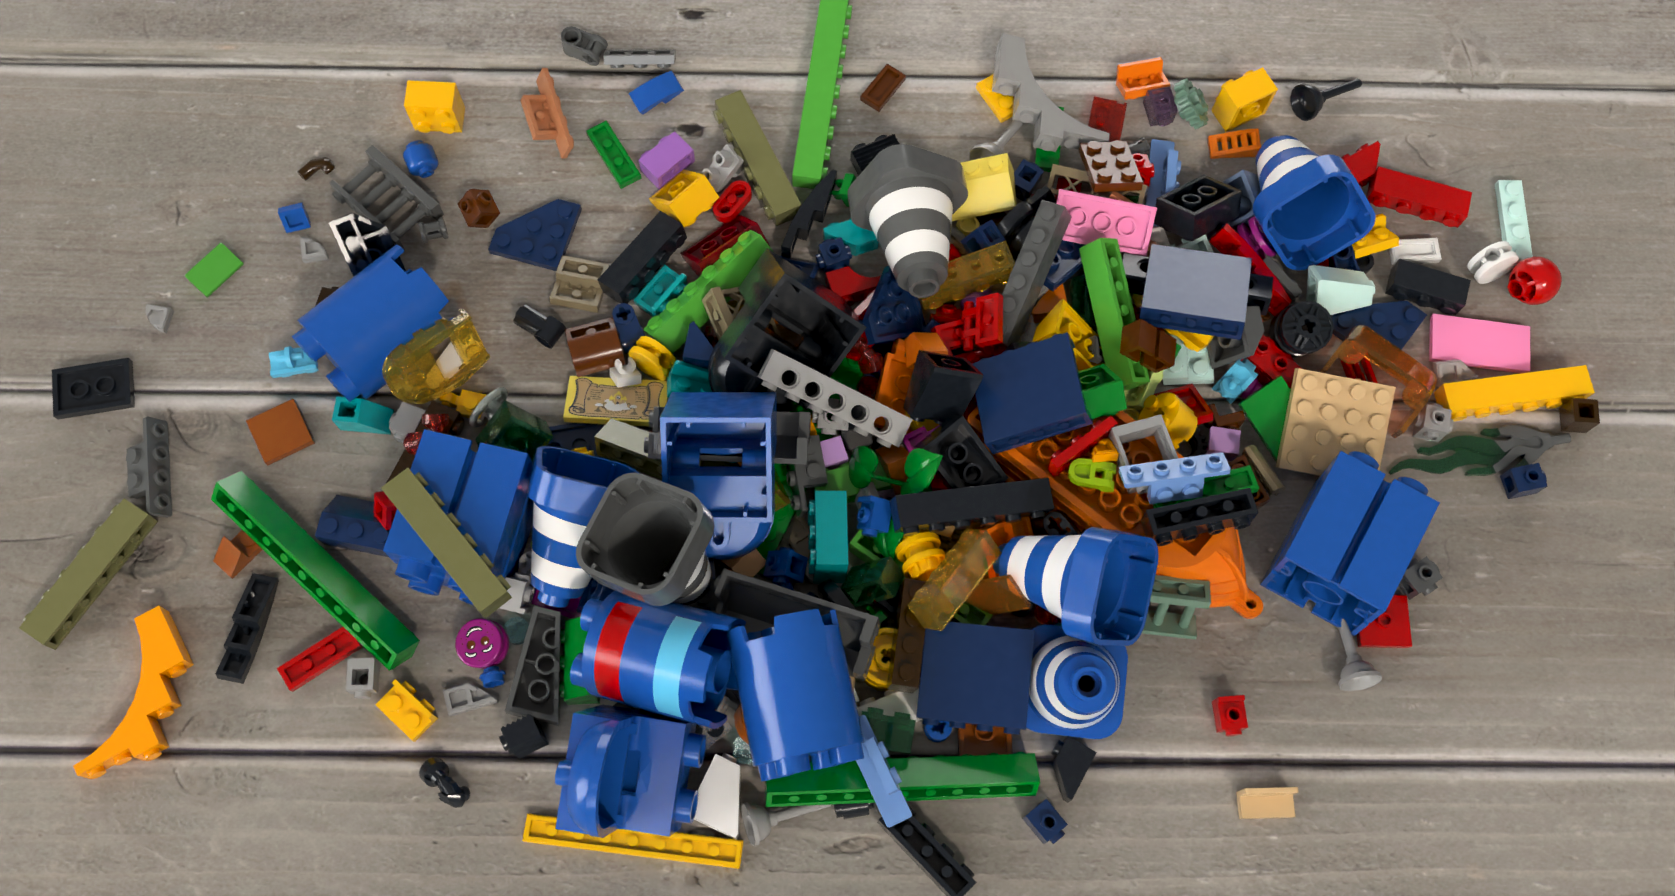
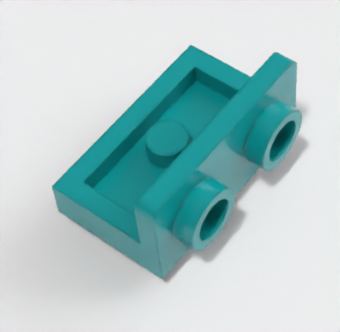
M664 265L637 295L634 303L652 317L659 315L666 309L665 307L669 301L677 298L684 292V288L688 285L687 275L684 273L679 275Z

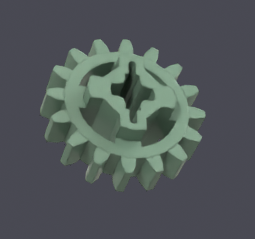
M1188 78L1175 83L1176 97H1174V102L1180 117L1189 121L1190 126L1194 127L1195 130L1207 125L1209 119L1206 115L1209 108L1201 89L1193 87L1192 82H1189Z

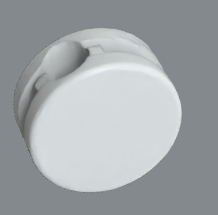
M1500 241L1489 245L1473 256L1467 268L1472 274H1475L1474 278L1479 284H1486L1502 277L1513 269L1518 263L1519 257L1514 251H1511L1512 247L1508 242Z

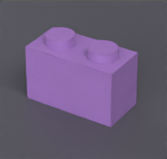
M675 131L669 136H664L658 145L651 150L645 151L639 159L641 172L659 190L683 169L688 168L695 162L694 150Z

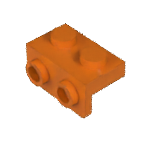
M1161 57L1119 64L1117 66L1116 86L1125 100L1170 92V82L1162 72L1163 60Z

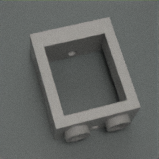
M1161 414L1111 428L1108 438H1110L1119 452L1118 460L1116 461L1118 467L1129 465L1122 446L1123 443L1153 435L1163 460L1178 458ZM1148 486L1127 488L1128 494L1134 492L1144 494L1148 492Z

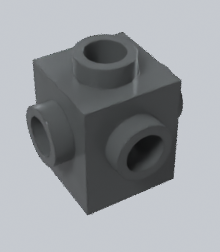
M1427 556L1419 562L1414 558L1410 561L1399 583V587L1410 600L1421 592L1426 596L1437 589L1438 586L1435 583L1443 577L1438 566L1430 561Z

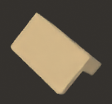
M1298 787L1245 788L1237 791L1239 819L1296 817L1293 795L1299 793Z

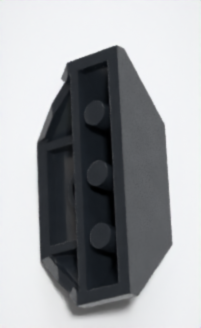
M350 213L328 222L353 277L395 246L386 225L355 213ZM399 256V257H398L396 260H394V261H395V262L402 268V270L405 272L406 269H405V267H404V265H403V263H402V260H401V258H400V256Z

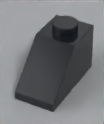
M1069 736L1063 742L1058 740L1051 753L1055 756L1052 766L1063 800L1067 803L1073 799L1097 753Z

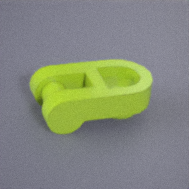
M1078 458L1070 464L1068 478L1077 486L1094 488L1102 492H1113L1115 482L1112 479L1113 475L1116 474L1117 465L1111 462L1093 463L1092 459ZM1095 471L1102 473V478H1096Z

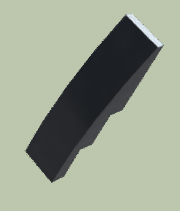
M832 170L813 189L801 205L781 245V256L791 258L797 239L807 241L813 221L823 223L832 197V191L836 186V170Z
M252 573L232 616L234 624L224 643L226 652L215 673L218 679L244 684L264 634L276 594L278 578Z

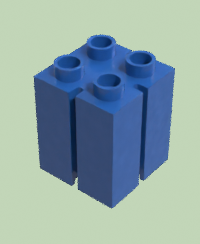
M424 429L410 471L414 475L417 472L422 475L429 484L425 487L430 495L435 492L445 504L441 508L446 515L451 512L461 524L457 528L463 536L468 532L478 545L474 548L479 556L485 554L494 565L490 570L496 577L500 574L504 578L515 575V572H518L519 559L524 553L533 524V500L528 496L529 476L533 462L528 453L481 442L478 451L474 452L471 450L472 440ZM397 509L383 549L388 557L398 564L395 574L410 580L408 587L415 591L438 596L442 585L460 592L459 600L473 605Z
M1340 451L1310 489L1260 585L1301 608L1305 606L1308 600L1315 602L1311 611L1312 614L1338 628L1341 627L1342 619H1345L1352 636H1355L1368 626L1369 622H1373L1386 611L1440 502L1427 496L1428 489L1415 479L1399 477L1397 480L1393 479L1391 483L1384 481L1383 479L1386 474L1378 470L1379 464L1371 456L1358 451H1352L1349 454Z

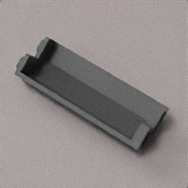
M654 406V411L649 413V427H653V432H649V437L644 439V453H648L649 459H661L660 416L665 407ZM777 411V445L774 463L808 464L811 426L810 412ZM701 453L700 460L742 462V453L728 455Z
M726 569L723 570L721 576L716 578L713 590L719 603L717 608L714 607L711 612L744 620L747 633L774 627V616L819 609L821 616L828 614L830 610L836 609L850 676L866 680L876 648L873 646V643L880 628L878 617Z

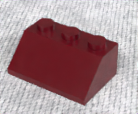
M738 214L733 221L722 224L680 254L696 275L700 277L706 267L713 265L720 258L724 250L731 248L738 242L739 236L749 230L760 234L768 245L769 243L757 222Z

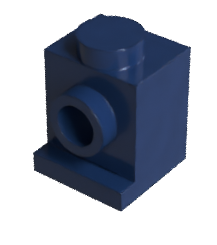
M1023 159L1014 172L1016 198L1021 201L1027 202L1026 198L1031 196L1042 179L1044 170L1040 169L1037 164Z
M990 220L976 228L960 242L972 260L975 261L1002 243L1005 238L993 220Z

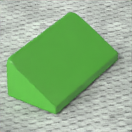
M219 243L187 272L185 277L208 298L244 264L223 243Z

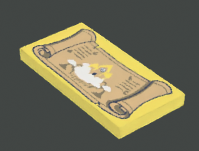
M570 376L563 415L564 422L606 424L613 418L631 426L649 427V413L654 411V406L665 407L668 401L667 381L641 380L642 384L617 388L611 378Z

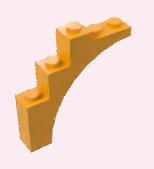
M157 606L134 618L140 636L142 651L140 680L134 700L113 734L96 751L73 766L77 776L96 779L103 776L107 772L106 769L114 765L127 763L132 759V756L143 761H151L158 758L162 754L161 751L169 748L157 719L171 716L175 709L182 706L169 678L183 675L186 673V669L194 664L170 612L163 607Z

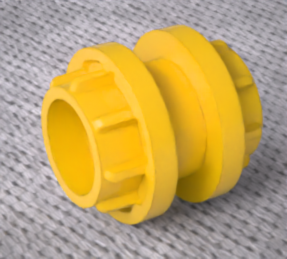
M929 529L919 530L920 533L903 536L902 542L895 549V554L900 562H904L902 565L904 576L909 579L933 582L940 578L946 570L945 565L948 558L944 550L938 549L941 545L938 535L929 532Z

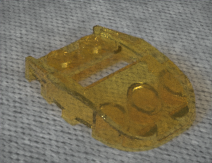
M463 308L458 310L459 316L449 321L443 317L435 321L436 325L425 331L422 328L413 333L414 338L406 345H398L386 357L382 368V375L390 391L398 399L411 404H423L435 400L465 384L491 358L471 321V316ZM447 337L450 338L462 362V365L459 367L460 371L450 379L443 377L430 352L431 348L441 343Z

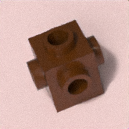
M469 189L458 202L468 227L488 228L500 214L489 190Z

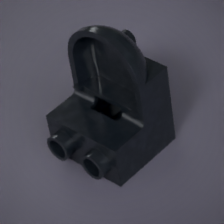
M766 248L738 288L745 299L744 306L719 339L710 355L708 362L709 385L712 392H776L777 411L784 412L797 402L785 397L787 391L777 387L776 391H773L761 385L763 379L758 377L770 350H776L830 378L867 327L845 299ZM771 318L775 319L783 327L801 335L802 340L800 344L796 347L768 329L767 325ZM791 370L785 371L782 374V382L786 385L793 382L794 373ZM810 382L806 385L805 393L807 396H812L817 392L815 382ZM800 399L797 404L807 410L809 402Z

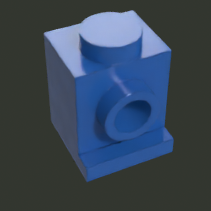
M872 495L858 497L857 502L862 504L857 514V529L862 530L861 534L877 537L878 533H888L891 519L890 501Z

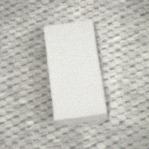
M1438 238L1399 239V246L1389 249L1392 265H1395L1399 259L1416 264L1439 263L1442 259Z

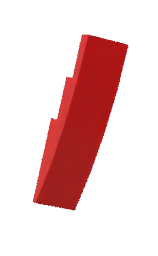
M1226 223L1211 237L1209 242L1222 254L1252 258L1251 274L1273 277L1272 299L1268 308L1272 315L1275 316L1291 303L1292 300L1266 263L1229 224Z

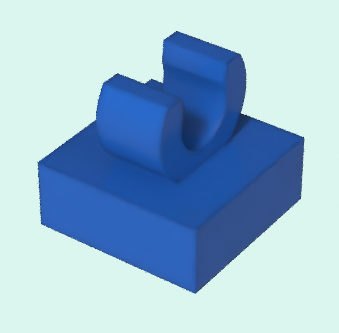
M302 202L278 208V214L286 233L311 227V222Z

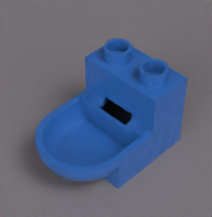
M672 392L660 416L662 482L693 493L711 512L714 519V532L705 549L708 558L730 560L749 554L766 539L771 530L775 515L776 392ZM742 453V467H700V454L728 455Z
M602 704L573 713L567 756L565 760L559 762L555 774V784L562 786L555 829L588 834L600 838L606 837L617 829L670 837L681 829L682 822L692 824L698 805V790L687 789L690 767L701 768L706 750V735L695 733L696 724L642 710Z

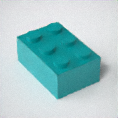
M815 491L814 500H809L808 550H810L808 573L813 574V583H822L828 578L832 579L835 583H845L849 565L847 492Z

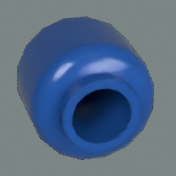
M422 140L409 143L403 152V158L408 171L414 176H420L421 178L430 177L439 165L432 145Z

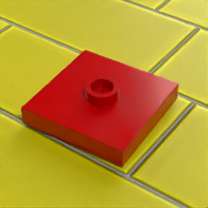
M1393 595L1386 611L1373 622H1369L1368 626L1357 634L1358 647H1412L1407 595Z

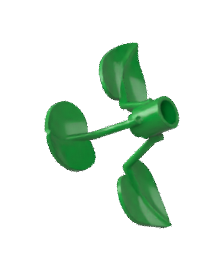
M857 446L854 448L850 458L849 478L851 483L859 489L867 487L872 477L876 480L902 486L901 495L932 491L930 483L937 472L943 456L920 448L912 450L907 456L904 471L908 478L906 482L875 474L874 471L878 466L877 455L869 447ZM892 514L888 533H878L877 537H873L878 551L889 560H894L895 549L902 542L904 536L903 532H894Z

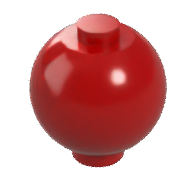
M1538 256L1525 258L1512 269L1509 276L1508 291L1512 297L1528 305L1544 304L1553 299L1559 292L1562 283L1561 272L1557 265L1547 258Z

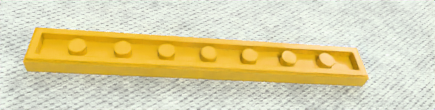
M528 813L522 840L528 843L740 869L744 843L743 840L675 832L670 837L625 829H617L606 837L600 838L588 834L555 829L557 817Z

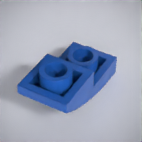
M669 71L642 84L631 91L629 95L639 112L644 115L659 103L663 102L666 104L682 93L684 89L673 71Z

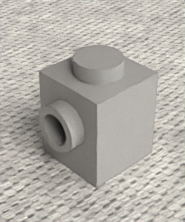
M402 402L398 411L392 414L389 421V429L394 434V439L408 445L426 411Z

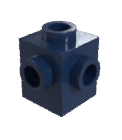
M830 238L818 245V254L815 257L818 267L822 268L824 274H826V272L849 266L852 253L849 245H844L842 238Z

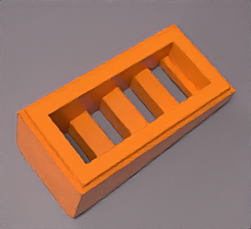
M1258 128L1210 135L1207 138L1210 159L1256 157L1261 148ZM1217 142H1221L1222 150L1218 151ZM1227 142H1231V149H1228Z

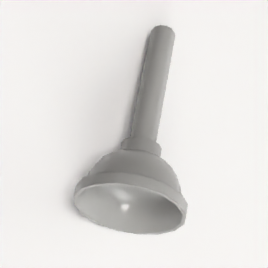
M1014 120L997 141L992 143L984 142L972 147L969 152L970 161L1003 154V147L1024 122Z
M1342 619L1339 631L1347 658L1345 659L1346 665L1340 673L1339 687L1343 691H1355L1375 686L1382 680L1381 674L1376 671L1371 663L1362 661L1361 656L1357 654L1349 626L1345 619Z
M745 802L741 805L746 834L751 845L754 847L759 845L760 841L770 834L771 827L776 826L777 822L828 808L831 804L792 806L778 811L773 809L767 811L759 804Z

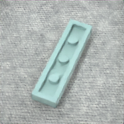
M1498 180L1494 185L1502 241L1510 244L1512 247L1511 251H1514L1519 257V263L1525 258L1533 257L1522 180Z

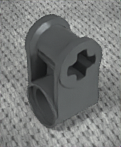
M573 26L566 27L561 32L563 51L566 55L592 66L599 64V57L608 46L604 38Z

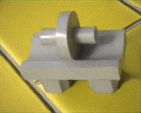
M726 144L721 151H717L714 154L713 163L709 168H704L701 174L706 176L716 192H721L732 177H737L740 174L739 167L744 160L735 153L731 144Z

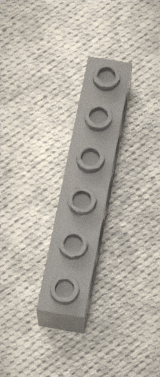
M773 349L770 350L758 375L759 378L763 379L761 385L773 391H776L777 387L787 391L785 397L799 403L800 399L809 402V409L819 414H822L823 410L833 414L831 420L844 426L846 422L855 425L854 431L866 437L871 433L878 437L876 442L888 448L892 444L897 447L900 446L913 420ZM787 370H791L794 373V380L786 385L782 382V374ZM810 382H815L817 392L812 396H807L805 393L806 385ZM837 393L840 397V402L836 407H830L828 399L832 394ZM860 405L863 413L859 418L853 419L851 410L854 406ZM883 416L885 425L882 429L876 430L874 421L876 418Z

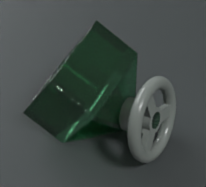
M499 387L494 389L479 402L469 419L470 425L474 428L487 423L475 439L478 448L481 442L528 453L531 461L534 462L537 448L547 446L553 438L547 422L506 401L508 396L506 388Z

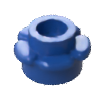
M491 666L483 670L484 673L479 676V679L483 682V687L494 688L505 683L504 675H506V672L500 670L498 666Z

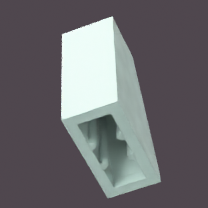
M1316 265L1308 267L1306 301L1319 303L1327 309L1330 315L1372 305L1375 285L1364 272Z

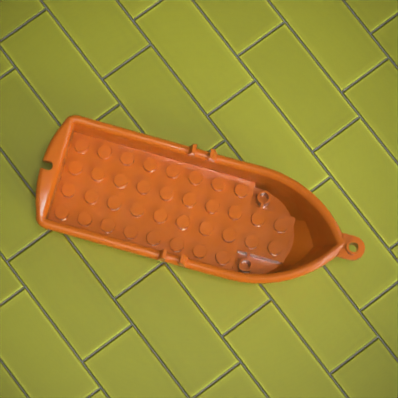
M977 406L968 416L967 422L985 445ZM1119 411L1118 414L1112 416L1117 421V426L1136 421L1124 411ZM1101 416L1095 418L1093 420V424L1099 419H1102L1104 421L1109 416ZM1093 424L997 454H992L988 449L1007 475L1008 479L1004 481L1005 483L1049 478L1055 508L1053 510H1061L1066 513L1081 532L1084 528L1087 530L1090 527H1097L1145 536L1141 519L1146 510L1153 509L1154 507L1149 503L1147 493L1138 494L1134 492L1128 494L1127 488L1124 487L1116 461H1109L1117 465L1116 474L1113 475L1112 479L1115 482L1113 492H1102L1098 489L1074 485L1068 478L1069 467L1055 478L1048 471L1051 461L1050 457L1057 450L1062 448L1064 451L1071 446L1070 442L1077 435L1083 434L1084 436L1091 431L1090 427ZM1154 435L1122 444L1129 465L1163 461ZM1092 450L1081 458L1091 459ZM1176 451L1178 458H1184ZM1095 471V477L1102 478V473ZM1051 516V518L1057 523V526L1062 531H1064L1059 525L1062 520L1059 517L1054 519ZM1234 527L1226 528L1225 531L1216 535H1209L1207 532L1199 534L1197 538L1184 541L1183 538L1173 540L1171 544L1157 546L1159 556L1156 575L1210 581V607L1230 606L1239 615L1247 619H1254L1263 611L1261 598L1247 586L1245 563L1238 530ZM1246 603H1250L1253 609L1248 608Z

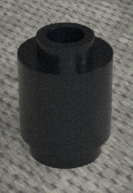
M873 803L834 804L836 818L843 817V819L869 815V809L874 808Z

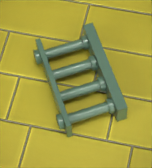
M1155 575L1150 602L1158 603L1156 611L1148 610L1142 633L1196 640V615L1193 614L1196 608L1209 609L1211 604L1210 581ZM1169 605L1185 606L1182 614L1167 612Z

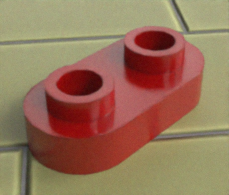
M743 180L734 181L721 194L720 198L715 201L713 213L719 222L728 223L733 221L750 202L752 190L749 183Z

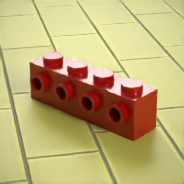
M1378 166L1375 175L1369 182L1366 198L1369 203L1376 207H1386L1396 210L1401 214H1411L1423 220H1432L1443 223L1448 227L1458 228L1468 217L1472 192Z
M1262 335L1254 355L1246 358L1256 366L1254 372L1258 374L1256 378L1262 385L1267 384L1277 376H1282L1291 389L1295 368L1302 369L1294 362L1290 354L1280 350L1270 337Z

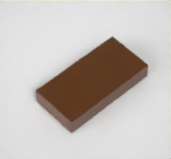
M886 64L862 93L860 101L880 112L906 80V75L891 65Z

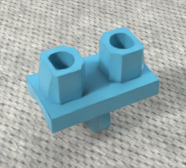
M288 346L281 351L269 352L270 376L272 378H284L318 371V361L311 360L300 347L292 348Z
M1246 358L1242 361H1236L1215 383L1212 389L1219 392L1222 397L1232 404L1258 376L1254 372L1256 366Z

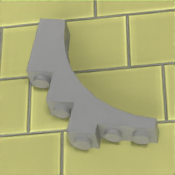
M1002 33L996 47L992 92L1014 97L1012 119L1035 124L1033 147L1056 152L1059 145L1079 150L1080 143H1089L1090 141L1109 142L1110 133L1091 128L1075 120L1046 96L1029 68L1025 52V38Z

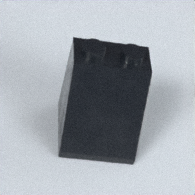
M919 350L903 409L909 414L911 419L918 422H924L927 419L933 420L937 424H943L953 415L963 416L983 379V374L967 358Z

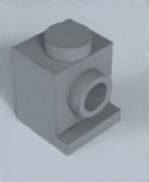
M515 572V575L505 577V580L511 586L507 591L512 598L503 604L500 609L521 614L532 611L533 606H529L528 602L532 601L535 588L532 587L530 574Z
M349 658L347 660L346 691L354 694L356 699L371 698V693H378L381 663L376 658ZM368 676V684L363 685L362 679Z

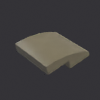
M562 255L556 271V282L549 297L550 304L598 313L604 293L597 279L608 269L610 264Z
M1250 445L1244 448L1242 455H1245L1270 496L1273 494L1277 496L1285 490L1284 485L1257 446Z

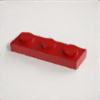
M1109 416L1104 421L1102 419L1097 420L1090 427L1091 431L1084 436L1083 434L1077 435L1070 442L1071 446L1064 451L1062 448L1057 450L1050 457L1051 461L1048 471L1055 478L1067 469L1074 460L1083 457L1091 451L1093 447L1098 445L1100 440L1107 439L1111 428L1117 426V421L1112 416Z
M341 627L278 667L277 670L288 689L294 692L363 648V646L344 627Z

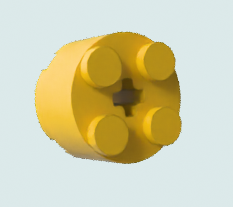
M1162 393L1157 396L1150 395L1146 398L1144 408L1140 412L1138 420L1161 414L1175 450L1180 448L1178 444L1183 440L1188 441L1193 436L1197 427L1198 420L1192 409L1174 393Z

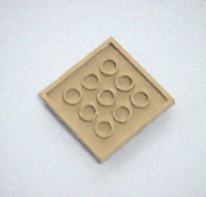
M1295 368L1276 467L1321 476L1340 451L1346 454L1358 451L1374 458L1378 462V470H1380L1396 387Z

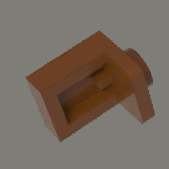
M1213 403L1208 405L1213 412V421L1204 423V425L1209 429L1214 426L1240 430V426L1245 422L1246 418L1243 410L1219 416Z

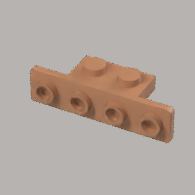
M542 68L536 80L540 95H523L520 101L533 140H556L561 158H567L574 147V140L569 134L567 119L562 113L560 98L556 95L554 89V80L550 76L548 68Z

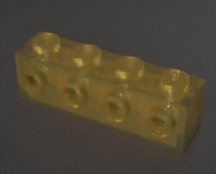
M1003 241L949 261L947 279L940 285L938 292L932 296L920 298L924 310L939 308L943 303L951 300H961L966 295L976 291L983 292L989 289L990 286L998 283H1007L1015 265L1007 242Z
M968 528L964 531L954 547L946 553L940 565L932 571L926 583L915 593L908 607L924 628L943 631L1002 552L987 530Z

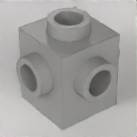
M829 398V406L836 407L839 404V399ZM812 410L811 422L816 423L815 428L821 429V434L836 435L837 430L848 431L849 422H846L844 426L833 420L829 421L827 419V411L823 410L822 414H819Z
M1426 404L1414 415L1413 437L1431 442H1439L1452 431L1454 423L1453 419H1451L1452 410L1443 408L1440 404Z

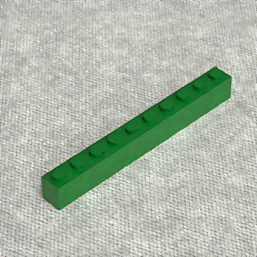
M240 471L216 482L211 500L389 671L413 656L420 641L415 634L408 630L394 614L388 611L376 597L368 592L358 580L309 536L253 480Z
M1016 752L1014 754L990 753L974 756L964 754L949 757L937 755L924 758L917 756L899 759L886 758L890 768L895 766L902 780L898 785L906 801L1036 796L1040 785L1035 753ZM856 760L819 770H813L812 762L810 761L811 770L764 781L766 807L876 803Z

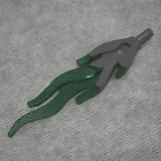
M1519 425L1483 429L1480 432L1483 436L1491 438L1506 437L1509 440L1499 441L1468 435L1455 436L1433 447H1420L1417 449L1418 454L1427 456L1440 454L1448 450L1456 451L1453 455L1439 460L1407 459L1395 465L1389 471V474L1392 475L1404 469L1421 470L1431 474H1444L1461 466L1480 464L1487 466L1470 469L1465 472V476L1494 475L1519 457H1521V460L1513 468L1532 464L1554 445L1570 443L1571 436L1569 433L1550 436L1549 433H1542Z

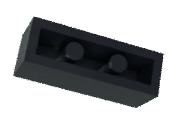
M1399 259L1391 268L1385 294L1391 295L1397 300L1414 302L1420 307L1440 310L1443 314L1456 315L1466 305L1471 280Z

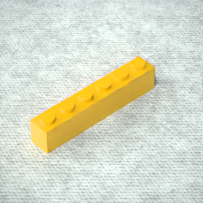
M1582 365L1444 383L1434 391V396L1437 404L1452 410L1451 419L1453 421H1460L1466 419L1467 416L1475 415V418H1483L1499 412V415H1507L1523 409V412H1530L1546 406L1547 409H1553L1562 406L1572 398L1587 399L1595 392L1587 366Z

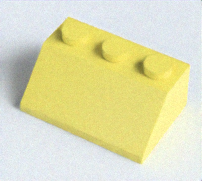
M1008 153L961 162L966 179L968 197L964 204L952 215V221L1012 210L1016 206L1014 170Z

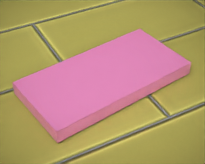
M1059 189L1056 204L1065 206L1072 217L1062 239L1063 241L1087 245L1099 238H1112L1118 240L1120 252L1147 256L1157 207Z
M1432 314L1430 316L1429 361L1437 362L1458 359L1468 367L1520 374L1529 373L1530 326Z

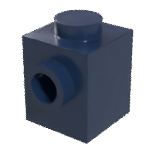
M1539 463L1510 468L1500 476L1508 499L1537 494L1547 487L1546 474L1541 470Z
M1047 799L1022 818L1043 844L1049 840L1052 844L1057 842L1065 835L1062 829L1068 825Z

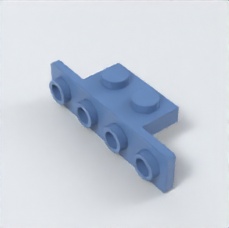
M1157 139L1151 140L1149 161L1154 164V177L1150 178V186L1145 198L1146 206L1156 207V198L1180 187V182L1176 181V175L1180 173L1181 161L1178 160V151L1174 150V142Z
M1222 452L1119 467V474L1125 488L1148 486L1147 498L1150 504L1202 497L1204 478L1227 475L1231 471L1228 461Z
M862 715L859 716L864 738V743H861L864 759L856 760L886 826L890 828L911 818L912 812L898 785L902 780L895 766L890 768L886 758L890 755L884 742H878L867 717Z

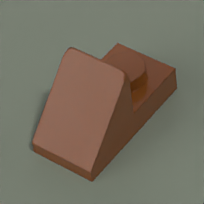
M242 530L231 541L225 536L222 538L213 561L233 579L263 549Z

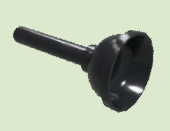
M1357 78L1324 91L1304 83L1297 85L1293 88L1290 96L1292 110L1303 121L1314 119L1322 109L1326 99L1362 86V81Z

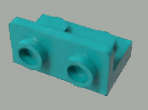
M676 360L667 377V398L670 397L672 392H712L708 381V369Z

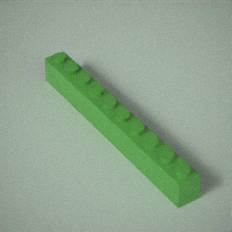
M820 0L792 174L793 187L814 189L828 174V167H824L825 160L830 161L831 146L827 145L828 140H833L834 126L831 125V119H836L837 105H834V99H839L841 85L837 84V79H842L844 65L840 64V60L845 59L847 45L843 44V40L848 39L850 25H846V20L851 19L853 5H849L850 0Z

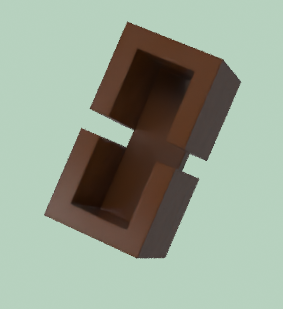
M1139 319L1122 327L1120 354L1135 362L1140 361V365L1157 373L1175 365L1177 339L1168 335L1165 331L1157 330L1156 327L1147 321Z

